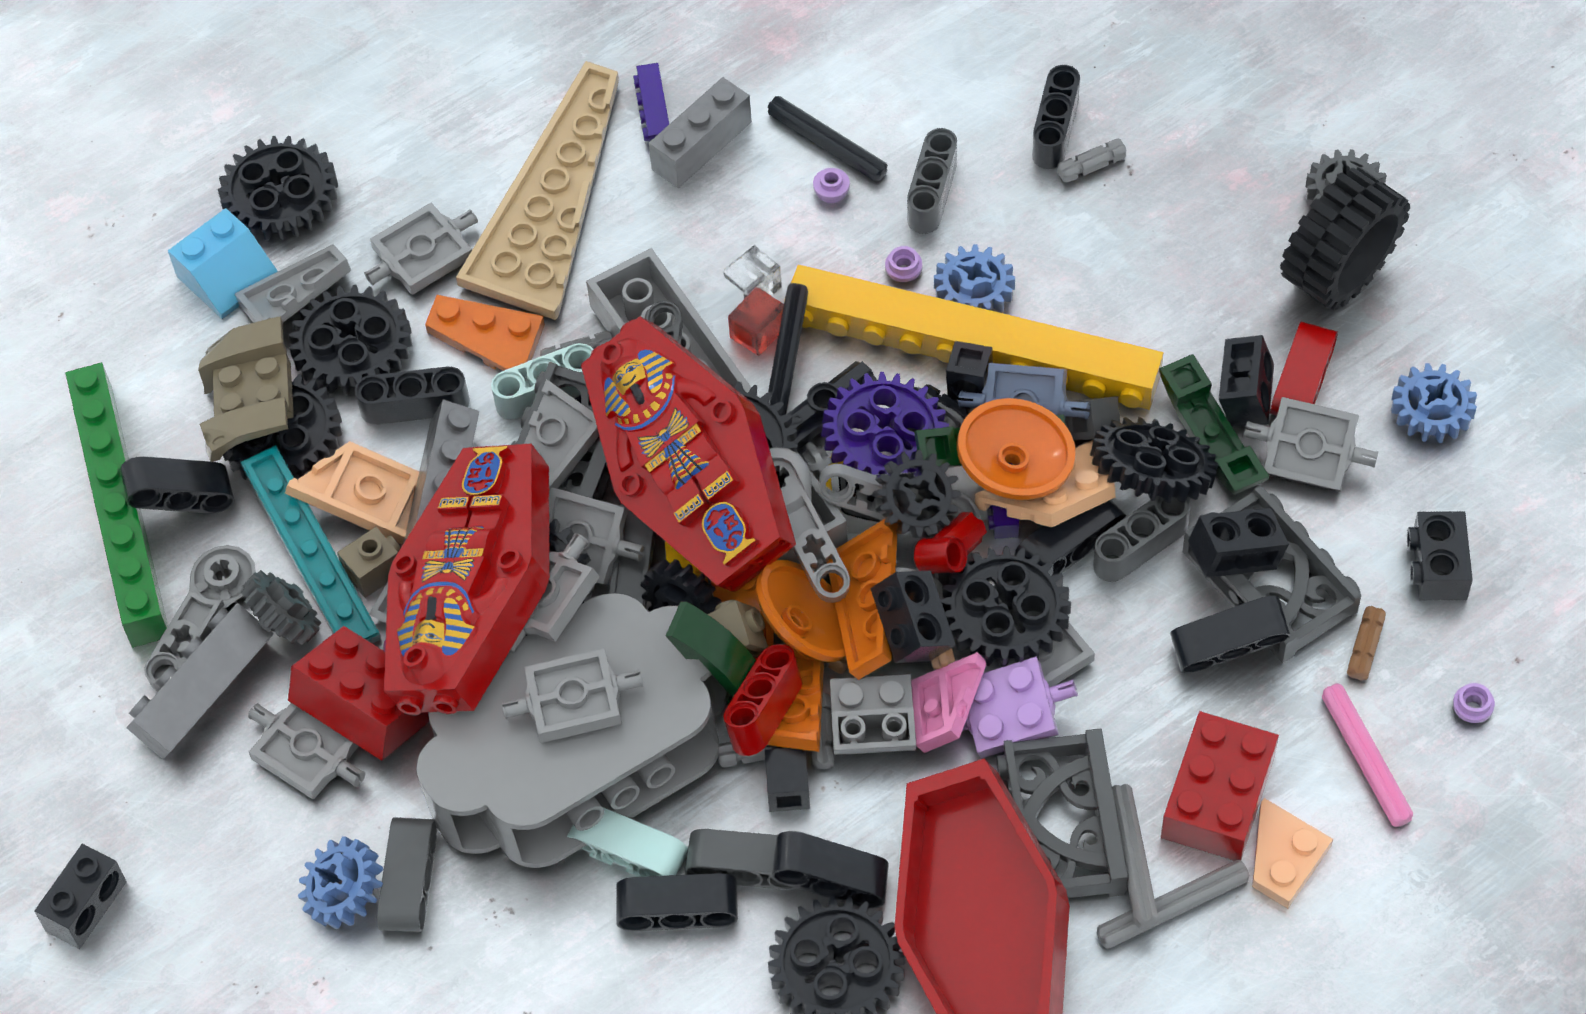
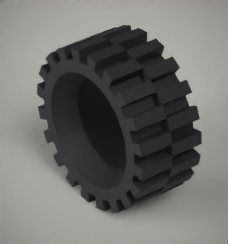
M1361 167L1348 169L1346 175L1342 173L1336 177L1334 185L1329 183L1323 189L1321 198H1315L1310 205L1311 210L1306 216L1303 215L1299 220L1298 224L1300 226L1296 232H1292L1288 240L1291 244L1284 249L1282 255L1285 259L1280 264L1282 277L1329 310H1336L1339 305L1345 306L1348 304L1350 297L1355 298L1361 293V288L1364 284L1366 286L1369 285L1374 279L1373 274L1377 269H1382L1386 263L1384 261L1385 258L1394 251L1397 246L1395 244L1396 239L1400 238L1405 230L1402 225L1408 221L1410 215L1407 213L1410 210L1409 200Z

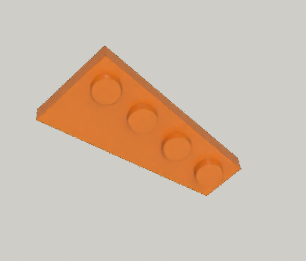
M886 518L836 548L849 573L850 586L846 597L841 601L835 602L849 673L858 680L892 661V652L870 589L896 572L898 524L895 522L886 526L884 524ZM830 559V560L827 562V564H828V563H834V562H833L832 559ZM829 573L833 593L838 592L844 585L843 579L836 573Z

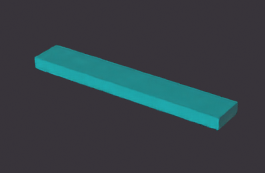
M274 446L242 461V469L332 633L334 634L341 627L345 626L372 644L381 640V635L310 506L308 503L285 494L286 487L289 481L293 479V476L277 447Z

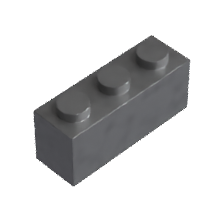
M724 77L718 80L649 142L652 170L675 187L680 188L752 122L750 95Z

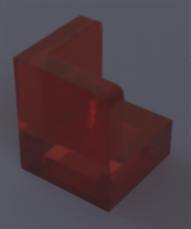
M755 288L728 315L730 338L760 356L778 337L784 304L760 288Z

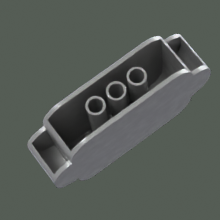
M610 593L596 596L580 605L556 642L536 634H528L515 649L514 654L508 653L474 711H456L454 714L428 712L435 737L420 752L416 770L432 819L435 820L437 829L450 846L470 854L487 853L501 847L506 856L519 865L531 868L547 867L556 864L586 846L585 843L577 839L567 837L572 825L580 831L592 828L602 819L604 815L603 807L631 819L700 778L711 769L719 754V738L715 718L723 710L728 692L700 660L685 659L665 636L678 606H665L648 612L639 601L624 594ZM605 648L608 664L615 672V676L640 669L643 687L619 691L618 708L622 721L620 725L540 743L536 723L531 718L530 713L507 719L504 717L501 702L526 697L527 679L524 670L525 666Z

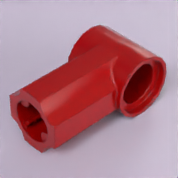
M961 512L933 538L920 539L914 549V561L919 571H931L932 574L962 571L967 563V555L982 542V537L987 533L983 520L975 517L972 512Z

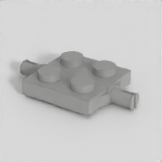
M432 202L370 238L371 246L382 259V263L364 272L366 279L373 286L375 283L391 275L400 280L411 295L415 294L465 263L472 249L461 237L460 232L478 223L476 215L469 209L452 220L441 214Z
M1282 397L1278 415L1270 427L1248 421L1247 429H1245L1244 437L1266 442L1268 455L1264 468L1268 475L1337 492L1341 491L1345 472L1352 462L1375 468L1376 460L1374 459H1377L1379 452L1355 447L1354 435L1359 419L1358 414Z
M551 487L549 493V524L552 520L557 519L560 523L559 533L569 527L573 533L580 534L588 540L589 544L582 553H588L591 561L586 565L592 567L600 576L597 583L608 585L613 564L618 556L634 559L638 562L641 561L643 555L630 552L629 549L644 552V545L623 540V528L628 513L627 508ZM549 549V552H556L553 549Z
M574 533L563 552H549L550 578L546 591L509 651L511 654H514L515 649L524 636L528 634H536L556 642L600 576L592 567L576 561L584 548L589 544L588 540L582 535Z
M605 648L525 666L524 670L527 679L526 697L501 703L505 719L530 713L531 718L536 723L540 743L622 724L618 708L619 691L643 687L640 669L615 676V672L608 664Z
M259 703L253 706L254 709H250L248 718L265 727L262 737L249 751L251 759L314 800L329 781L338 775L353 784L354 787L360 785L359 780L363 782L365 772L349 763L350 757L359 747L355 743L292 703L275 715Z

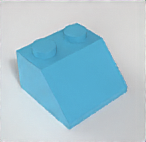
M226 208L168 250L176 277L221 319L239 307L235 293L278 272L250 230Z

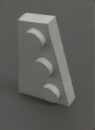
M332 244L235 293L239 306L253 323L281 316L284 322L306 306L311 299H315L348 274L351 268L346 257Z
M546 379L542 389L544 395L538 410L533 411L529 421L531 427L524 444L532 443L548 464L550 493L551 487L558 488L599 437L594 413Z

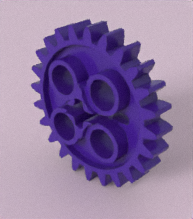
M880 372L878 381H873L868 373L864 374L862 385L852 378L850 379L848 390L839 387L836 398L830 397L828 408L824 410L822 421L824 424L821 437L825 438L824 449L825 451H832V463L843 461V465L873 475L888 474L883 466L885 463L892 461L897 464L896 456L904 452L910 459L912 452L917 450L915 434L913 431L907 430V428L925 430L949 427V423L944 422L946 411L937 409L938 397L926 399L928 393L927 386L916 391L914 389L915 379L913 378L906 384L900 383V374L896 373L892 381H887L884 372ZM877 405H886L889 408H881ZM857 428L864 432H855L852 429ZM880 452H890L893 455L887 456ZM906 469L902 473L917 472V469Z

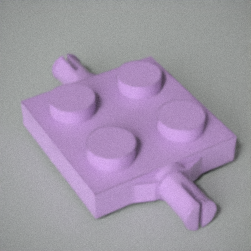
M1037 656L1023 660V662H1017L985 672L982 675L962 731L969 729L981 759L1003 752L1004 741L1006 740L1018 742L1059 735L1054 718L1055 702L1078 696L1074 680L1072 679L1071 681L1050 687L1044 679Z

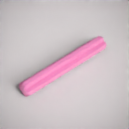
M1336 683L1328 686L1323 690L1322 699L1391 825L1400 827L1409 823L1412 820L1413 811L1343 685Z

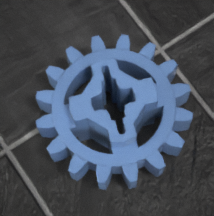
M973 244L972 250L966 252L960 246L958 247L957 256L946 253L945 263H937L936 275H934L936 298L986 310L995 309L1002 313L1004 311V302L1012 301L1013 290H1015L1012 264H1005V255L1003 253L996 257L992 256V247H988L984 252H979L978 245Z
M1425 363L1423 372H1420L1413 366L1410 368L1408 377L1404 375L1399 377L1398 385L1394 386L1392 393L1391 413L1398 414L1396 422L1398 426L1409 425L1407 433L1409 436L1414 435L1418 431L1422 433L1423 442H1426L1430 435H1434L1438 443H1443L1445 434L1448 433L1450 437L1456 439L1460 429L1465 431L1469 429L1471 419H1474L1477 408L1475 405L1477 393L1469 391L1471 386L1470 380L1461 382L1458 380L1459 370L1448 374L1446 373L1445 364H1441L1437 371L1432 369L1430 363Z
M342 836L339 844L329 840L327 851L323 852L318 848L315 850L317 860L314 863L306 862L304 865L309 870L308 876L299 878V883L305 885L306 889L298 894V898L306 902L302 910L311 915V919L324 926L328 924L335 929H339L342 922L349 926L354 925V915L356 913L363 917L367 915L364 906L367 902L376 903L377 898L372 895L373 890L383 885L381 881L376 879V875L383 871V866L376 863L379 855L369 849L370 846L357 839L353 841L346 836Z

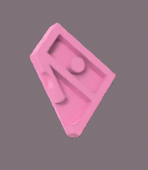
M978 652L950 663L946 667L936 669L911 680L916 746L923 753L960 738L986 667V660Z

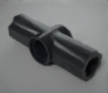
M855 361L828 383L822 382L812 386L808 391L807 399L786 414L792 415V425L788 428L797 429L796 440L792 441L798 444L797 450L822 432L824 410H827V408L819 407L828 406L830 397L836 398L839 387L848 390L849 382L852 378L862 385L864 374L868 373L873 381H878L872 369L863 361L861 363Z

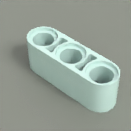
M573 344L496 374L492 379L491 388L497 413L505 419L522 417L524 410L527 406H532L536 396L535 383L540 372L546 371L549 362L583 373L582 369L577 368L581 367V364L590 357L594 349L587 344ZM573 386L561 388L571 397L580 395V392Z
M604 807V815L595 826L580 831L572 825L567 835L569 838L585 843L586 846L581 849L590 852V857L609 865L614 862L627 868L625 872L637 877L677 875L688 852V847L679 839Z

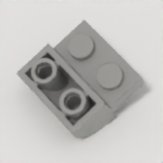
M911 674L863 677L860 680L857 678L830 679L834 755L916 750Z

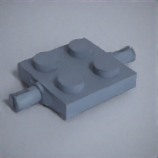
M989 363L987 383L982 393L960 391L959 398L973 399V401L958 400L960 408H977L992 400L1014 398L1034 402L1050 410L1055 415L1064 414L1065 419L1066 416L1088 419L1090 414L1087 411L1075 410V408L1090 409L1089 402L1067 401L1065 392L1067 370L1058 368Z

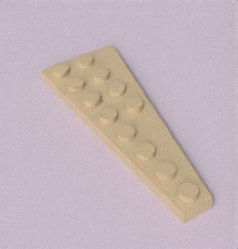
M585 61L457 274L458 286L553 320L558 318L619 83L618 71Z

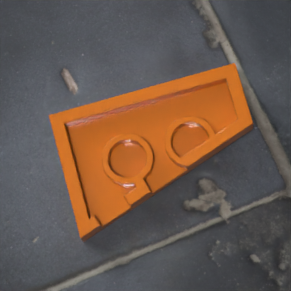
M436 295L425 323L428 334L461 352L468 351L483 359V363L494 370L499 368L503 371L532 360L545 325L544 317L541 315L442 295Z
M794 650L803 684L767 745L820 752L824 661L808 658Z

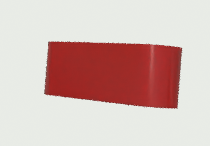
M1302 321L1299 323L1270 409L1271 415H1278L1282 397L1310 404L1316 403L1335 348L1338 331Z
M776 644L762 651L724 712V722L732 748L736 754L751 756L761 752L769 743L801 690L803 683L795 653L788 645Z

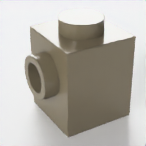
M374 527L338 551L337 554L349 579L366 598L387 584L392 561L401 548L391 535L385 538L379 529Z
M728 600L718 604L715 607L716 611L708 614L729 630L748 649L754 658L759 657L762 651L768 648L763 632L765 622L761 613L755 607L737 600Z

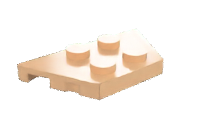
M1091 440L1075 448L1076 455L1072 471L1066 482L1053 493L1037 499L1016 500L1004 498L983 490L975 494V504L982 511H986L991 505L1007 509V517L1031 520L1036 524L1054 527L1116 498L1115 484L1107 482L1109 474H1099V466L1092 465L1093 457L1090 456L1094 440Z
M349 441L337 449L333 456L323 458L314 464L312 470L298 480L296 478L290 480L285 494L369 531L377 527L385 538L391 535L397 543L403 545L419 471Z

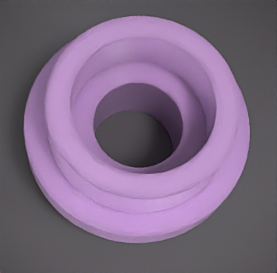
M837 168L823 169L816 174L813 180L814 192L822 201L827 203L841 201L850 188L848 175Z
M897 247L886 258V273L890 278L898 282L912 281L922 272V259L911 247Z
M1470 683L1457 690L1453 699L1455 713L1462 720L1470 723H1480L1487 720L1492 715L1495 707L1493 695L1487 687L1479 683ZM1475 702L1480 708H1472L1466 703Z

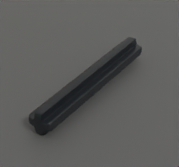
M775 96L767 106L769 115L867 177L878 182L886 175L888 171L886 162L781 96Z
M790 283L787 286L768 392L772 393L771 406L779 402L784 404L781 416L787 413L808 297L807 286L797 283Z

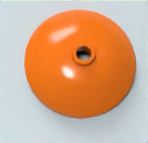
M1004 398L992 400L978 406L964 419L957 438L958 457L966 473L985 490L1004 498L1030 500L1053 493L1066 482L1075 462V445L1066 425L1050 410L1027 400Z
M776 560L771 565H766L757 577V598L760 609L774 633L785 644L808 658L825 662H837L844 659L846 654L835 603L825 602L817 596L801 564L789 560ZM822 578L820 581L821 587L825 591L833 593L832 586Z

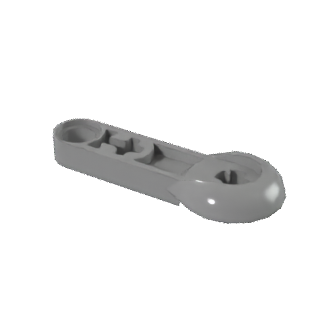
M769 448L775 470L779 472V476L783 473L787 475L781 491L796 541V545L792 549L817 596L825 602L835 603L841 601L849 592L850 577L812 505V481L809 467L798 453L788 448ZM813 540L815 544H823L820 554L825 564L816 572L812 570L813 568H818V561L812 552L804 553L807 549V541ZM830 559L834 562L826 564ZM836 573L843 579V587L835 593L825 591L820 584L824 575Z
M843 464L828 465L820 473L819 490L825 501L879 520L889 516L886 511L877 513L875 510L879 505L883 504L882 498H875L873 502L867 500V495H872L874 491L882 489L883 485L875 480L876 475ZM839 476L846 479L848 485L842 491H832L826 486L828 479ZM858 483L859 490H856V496L853 497L855 484ZM911 489V492L916 494L914 501L918 502L923 499L918 494V489ZM961 492L960 497L952 499L951 503L959 508L958 512L946 514V516L951 515L954 519L961 512H972L975 517L980 519L978 508L969 496ZM893 496L897 508L900 509L896 497ZM923 509L921 515L916 520H926L935 512ZM937 525V533L930 536L923 528V534L919 538H932L944 527Z
M230 545L214 547L204 552L194 563L190 573L189 592L144 667L145 676L156 691L160 690L155 684L157 680L154 678L157 668L169 664L178 670L187 660L181 653L196 636L204 641L212 632V629L207 624L222 607L226 609L245 598L241 594V591L244 589L242 586L256 570L255 563L250 554L240 547ZM224 569H228L231 575L226 579L222 576V580L219 581L215 574L220 570L224 573ZM189 633L192 640L190 642L183 641L179 646L176 639L178 637L185 638ZM177 652L181 658L180 660L175 656Z

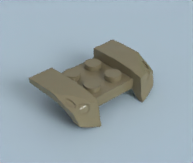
M281 316L233 328L209 346L205 352L206 355L200 360L198 367L204 386V394L213 391L214 417L200 423L210 462L220 460L225 452L240 443L288 429L287 419L294 417L291 363L283 340V321Z

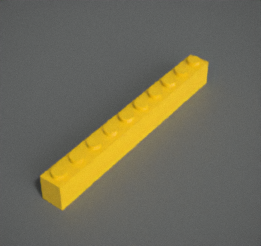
M799 264L791 283L803 284L808 289L802 328L811 327L827 331L839 337L848 336L864 340L871 345H885L901 349L908 354L918 353L937 358L945 363L949 362L955 341L993 347V363L1066 369V390L1085 394L1089 398L1118 396V403H1122L1129 408L1139 407L1150 410L1160 380L1159 368L1162 367L1164 354L1161 351Z

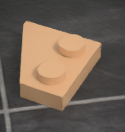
M1264 798L1259 810L1252 887L1288 909L1331 848L1333 839Z

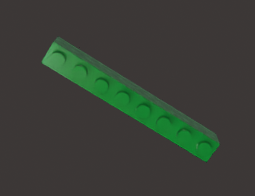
M102 362L67 371L65 375L122 626L132 648L159 641L167 629L168 623L141 509L131 507L126 498L120 468L125 461L129 460L111 383Z

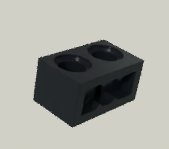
M1263 335L1225 339L1219 402L1228 422H1230L1233 428L1246 426L1248 421L1261 425L1269 424L1274 362Z
M1248 508L1235 512H1211L1200 515L1188 539L1205 578L1277 570L1289 546L1271 508Z
M1465 511L1417 512L1414 527H1408L1407 548L1408 551H1414L1415 561H1411L1410 580L1411 585H1418L1419 600H1467L1473 578ZM1430 537H1438L1443 541H1436ZM1433 571H1442L1447 575H1438Z
M931 571L895 572L870 588L895 663L931 661L956 645Z
M82 843L34 912L47 933L80 949L127 881L116 860Z

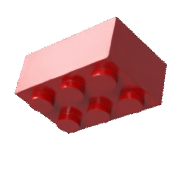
M345 626L341 627L291 666L288 701L381 761L430 722L428 712L410 715L398 709L397 705L384 692L385 651Z
M1199 711L1163 816L1161 838L1233 861L1242 860L1275 758L1279 735Z

